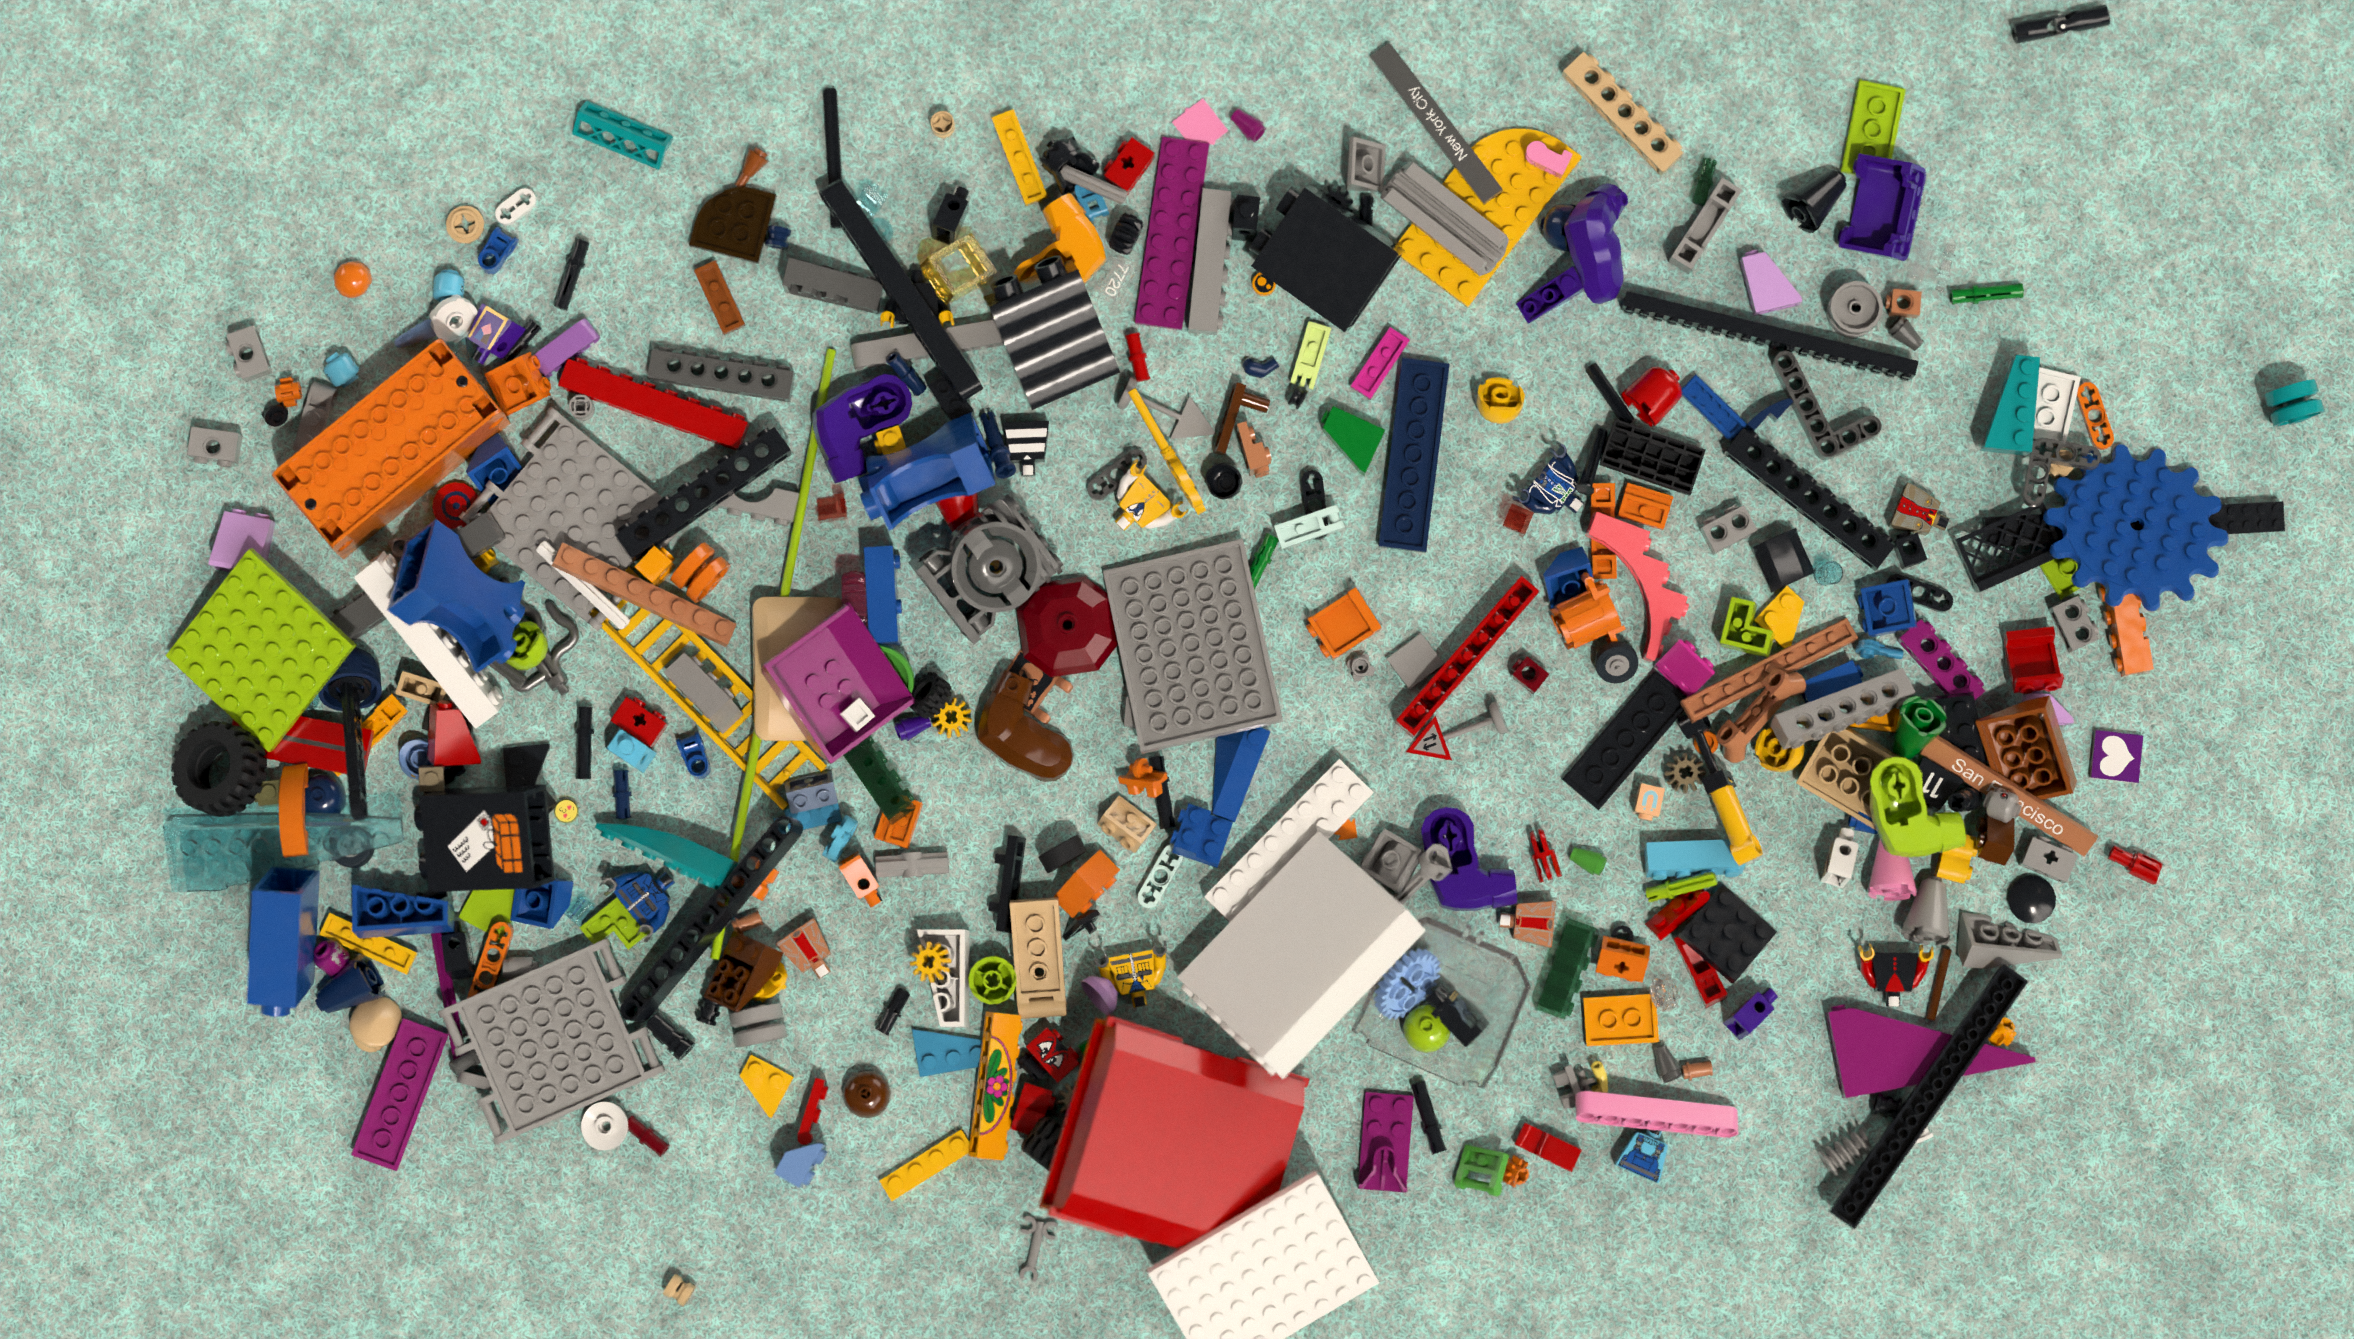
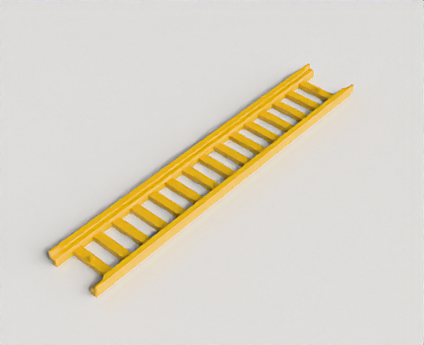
M630 567L625 571L640 578ZM622 599L616 607L621 610L628 601ZM594 608L589 615L594 618L599 612ZM641 608L630 619L629 624L619 631L606 618L601 624L602 629L746 772L747 761L743 756L750 750L753 733L736 750L726 739L754 712V692L694 632L664 619L647 637L633 648L625 638L651 612ZM674 624L683 634L650 665L642 655ZM690 641L700 650L695 657L701 663L708 658L717 667L712 674L718 680L725 675L734 684L728 689L734 695L732 700L740 692L750 700L741 710L743 715L724 734L718 733L709 724L710 720L704 715L701 716L692 707L694 704L687 697L684 699L675 690L677 687L671 681L667 682L658 673ZM778 741L757 761L754 782L784 810L789 804L776 790L807 760L821 773L826 769L827 765L803 741ZM792 743L801 753L768 784L760 773Z

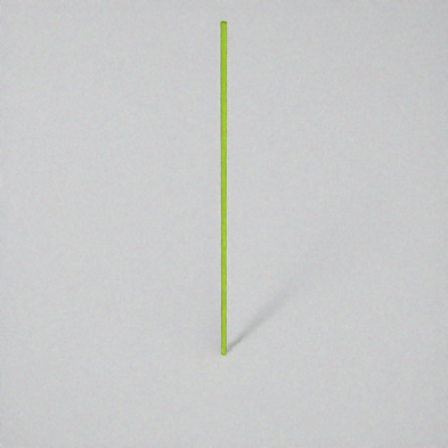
M827 349L815 410L827 401L836 350ZM813 423L779 597H789L818 448ZM753 731L729 856L730 859L736 862L739 860L761 745V739L756 736L755 731ZM729 897L725 900V906L729 903ZM725 928L713 941L710 959H720Z

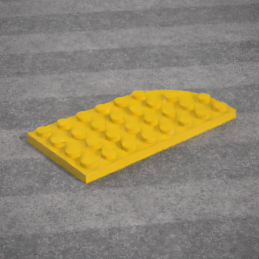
M1519 128L1491 134L1476 143L1471 149L1503 189L1500 194L1485 205L1482 204L1455 168L1442 184L1507 235L1509 241L1505 255L1491 272L1478 276L1414 224H1411L1397 243L1398 246L1405 250L1400 258L1468 308L1582 159V156L1557 138L1537 130ZM1540 141L1545 144L1547 149L1559 155H1562L1564 150L1573 154L1561 179L1537 168L1526 160L1525 153L1530 143Z

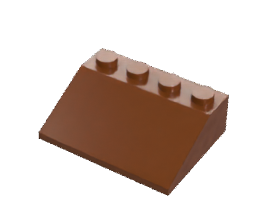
M2050 695L2026 700L1976 720L1991 769L2041 800L2073 794L2077 779Z

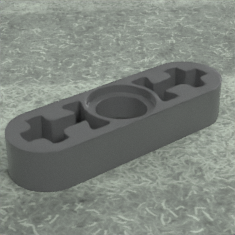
M1132 450L1091 480L1087 487L1090 498L1101 501L1116 491L1119 482L1111 479V472L1114 469H1121L1125 475L1127 469L1121 463L1125 461L1126 465H1129L1132 462L1131 457L1133 455L1142 457V465L1139 467L1136 465V467L1139 469L1144 468L1147 465L1145 453L1141 450ZM1106 476L1108 482L1114 487L1109 489L1107 485L1102 489V495L1098 493L1094 495L1092 493L1094 490L1093 485L1097 484L1100 486L1105 483V480L1102 478Z

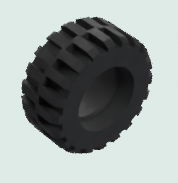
M211 721L208 724H200L197 726L198 730L192 729L187 733L188 737L186 739L183 738L178 744L180 748L178 751H175L173 756L175 762L171 765V772H174V776H171L172 783L177 786L175 791L178 797H181L182 801L193 809L217 817L233 816L236 812L240 813L245 810L247 804L251 805L256 800L255 795L257 793L260 794L263 789L261 784L266 780L267 773H264L265 768H267V759L263 758L266 755L265 750L260 746V741L257 737L251 735V732L224 721ZM224 750H228L230 756L228 773L219 785L211 788L209 783L210 766L217 755Z
M1047 1116L1040 1118L1022 1142L1021 1150L1049 1171L1062 1126Z

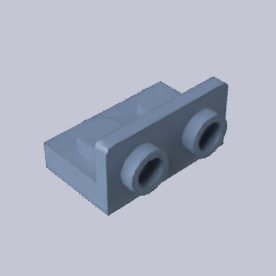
M832 770L785 781L786 795L792 814L838 803Z

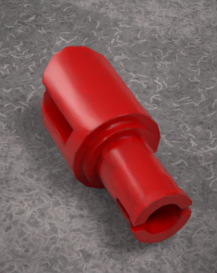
M2116 845L2112 847L2108 856L2109 860L2126 867L2128 874L2152 885L2157 883L2163 865L2161 862L2140 852L2132 854Z

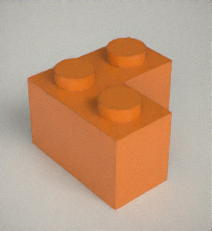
M1099 850L1070 877L1054 897H1059V905L1072 918L1079 912L1084 914L1093 905L1090 901L1093 900L1095 902L1105 892L1103 888L1108 890L1117 881L1114 876L1120 869Z

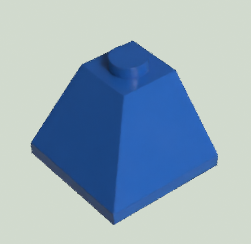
M497 433L477 447L466 473L481 493L486 488L485 484L489 480L504 492L523 467L499 433ZM493 493L488 499V503L492 505L499 497Z
M1582 546L1559 553L1543 574L1551 609L1555 605L1587 591L1584 582L1581 580V575L1588 573L1593 578L1590 562Z
M555 878V881L534 889H515L510 921L553 929L570 906L574 881Z

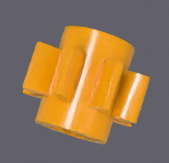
M2003 1017L1988 1041L1995 1046H2001L2003 1043L2009 1046L2017 1034L2014 1031V1023L2010 1019Z

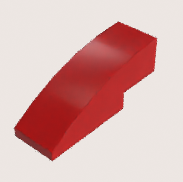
M1674 938L1673 940L1705 1008L1726 999L1728 994L1717 974V970L1681 938Z

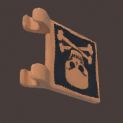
M1021 649L1006 669V671L1034 682L1028 706H1024V710L1044 724H1048L1051 717L1038 707L1052 687L1056 685L1066 693H1070L1073 689L1072 684L1061 676L1050 678L1026 660Z

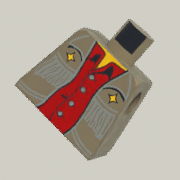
M1907 482L1904 485L1888 527L1906 532L1910 531L1911 533L1918 532V534L1926 536L1929 534L1932 526L1945 531L1950 518L1937 513L1941 504L1939 500Z

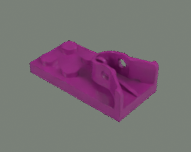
M1365 1092L1358 1189L1407 1193L1414 1096Z

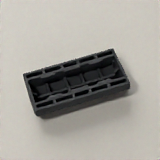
M1615 419L1599 465L1690 496L1706 450Z

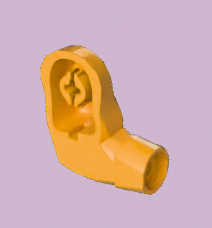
M1069 193L1059 197L1042 210L1052 234L1056 235V241L1044 248L1039 254L1019 264L1014 271V275H1017L1019 281L1036 275L1035 265L1042 260L1053 256H1061L1063 262L1072 259L1085 285L1106 262L1104 246L1095 226L1085 216L1086 211Z

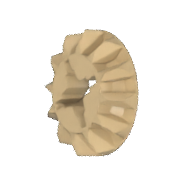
M460 206L448 215L446 229L453 240L460 244H470L479 239L484 231V219L477 209L471 206ZM463 216L468 222L474 223L468 227V234L463 228H459V225L463 223Z

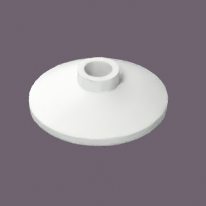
M596 1103L585 1112L582 1118V1135L585 1141L595 1149H614L624 1141L627 1135V1117L624 1111L614 1103ZM607 1121L611 1124V1128L608 1131L604 1128V1124Z

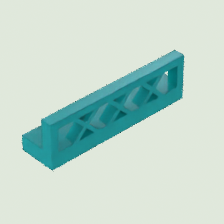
M587 100L578 110L572 135L660 170L663 164L665 153L674 137ZM581 122L590 124L593 131L588 133L581 130ZM602 132L612 133L615 140L611 142L605 140ZM624 141L634 142L637 149L633 151L627 149ZM651 149L658 152L657 161L649 158L646 150Z

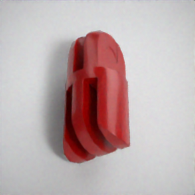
M1538 829L1544 852H1540L1533 830L1530 832V839L1535 854L1531 855L1539 883H1542L1544 879L1538 862L1539 858L1542 859L1548 880H1552L1553 875L1547 856L1551 855L1558 878L1562 877L1555 850L1549 849L1544 830Z

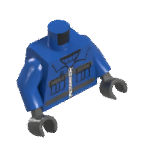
M642 871L623 873L612 879L607 878L599 886L605 884L609 887V890L604 893L605 896L614 891V894L639 923L640 928L636 935H639L640 932L646 933L647 936L644 942H648L652 934L666 921L670 910L668 902L671 899L664 891L675 882L667 872L654 880L650 873L645 874Z

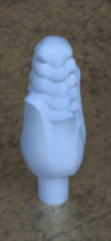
M426 319L416 324V327L400 335L394 341L395 346L398 348L406 347L410 344L423 342L426 339L435 337L436 334L431 328V320Z

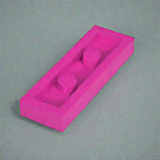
M1390 327L1350 387L1371 400L1410 340Z

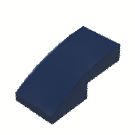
M1789 398L1774 403L1757 414L1745 427L1755 431L1767 416L1776 422L1793 403V400Z

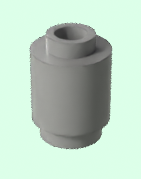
M510 957V959H504L503 977L509 980L539 968V963L534 962V957Z

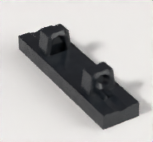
M1008 835L1006 854H995L994 863L1004 865L1000 901H989L988 911L998 912L996 931L1012 934L1010 900H1018L1026 844V838Z

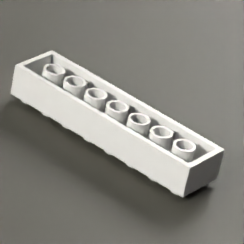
M385 551L381 552L361 567L354 576V579L476 729L500 710L504 703L503 693L497 686L493 687L487 680L489 676L484 669L478 673L474 671L466 651L446 630L430 623H416L409 626L387 611L398 572V563L391 554L387 555Z
M1338 759L1204 896V899L1230 923L1318 831L1329 840L1374 792Z

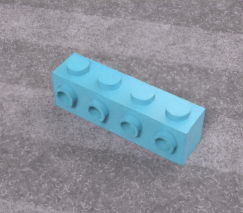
M1729 839L1646 842L1644 849L1646 878L1653 877L1654 880H1664L1667 877L1676 876L1678 879H1685L1713 872L1716 875H1725V877H1737L1743 873L1745 864L1740 866L1734 860L1730 851L1731 843Z

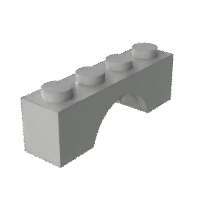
M1724 178L1720 180L1669 260L1671 264L1687 274L1691 272L1742 192L1740 188Z
M720 476L716 478L718 484H725L729 480V478ZM702 488L700 498L706 497L709 494V490ZM775 488L769 497L759 502H747L733 494L710 511L718 512V508L728 510L727 514L741 517L742 513L750 514L753 520L764 522L765 518L774 519V524L788 526V523H794L800 494Z

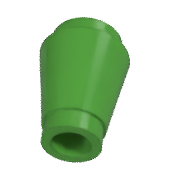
M1574 847L1569 859L1591 875L1596 874L1598 876L1602 873L1607 862V858L1603 857L1602 853Z

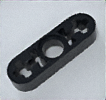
M1314 470L1307 471L1301 481L1305 515L1313 513L1308 508V503L1312 499L1321 501V510L1326 508L1322 475ZM1312 475L1314 479H1319V483L1315 484L1316 492L1321 491V495L1312 494L1306 496V492L1311 493L1310 484L1305 483V481L1309 480V476ZM1324 517L1323 519L1325 526L1328 525L1327 517ZM1327 534L1314 538V540H1322Z
M1894 574L1886 581V583L1895 582L1897 579L1900 581L1908 579L1912 584L1911 593L1915 587H1922L1926 592L1925 598L1917 600L1912 594L1913 604L1940 613L1948 611L1953 605V596L1946 590L1900 574ZM1931 591H1934L1933 597L1940 598L1942 595L1946 596L1945 601L1948 602V605H1943L1940 608L1939 602L1931 600L1930 604L1926 602L1930 598Z

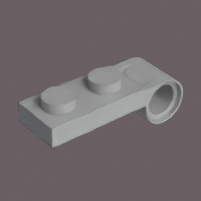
M313 382L292 450L299 451L325 430L330 410L335 404L332 403L334 397L337 398L338 389Z

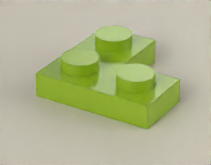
M618 897L579 927L592 944L606 939L614 932L628 950L647 936L644 932L636 935L640 925Z

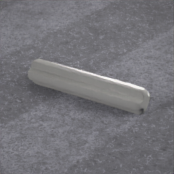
M1064 165L1060 171L1064 180L1119 204H1123L1127 197L1125 190L1068 165Z

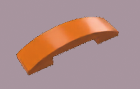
M1593 483L1594 493L1590 495V520L1595 512L1615 518V483ZM1591 539L1593 579H1617L1616 555L1602 544Z
M308 764L284 766L281 774L279 787V828L282 852L285 858L308 855V831L305 829V788H308Z

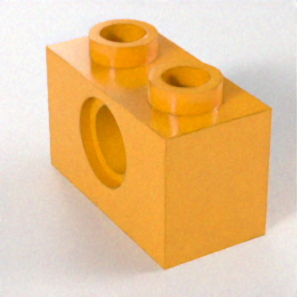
M653 546L635 568L649 582L659 587L676 568L673 563L675 558L665 548L661 547L658 549Z

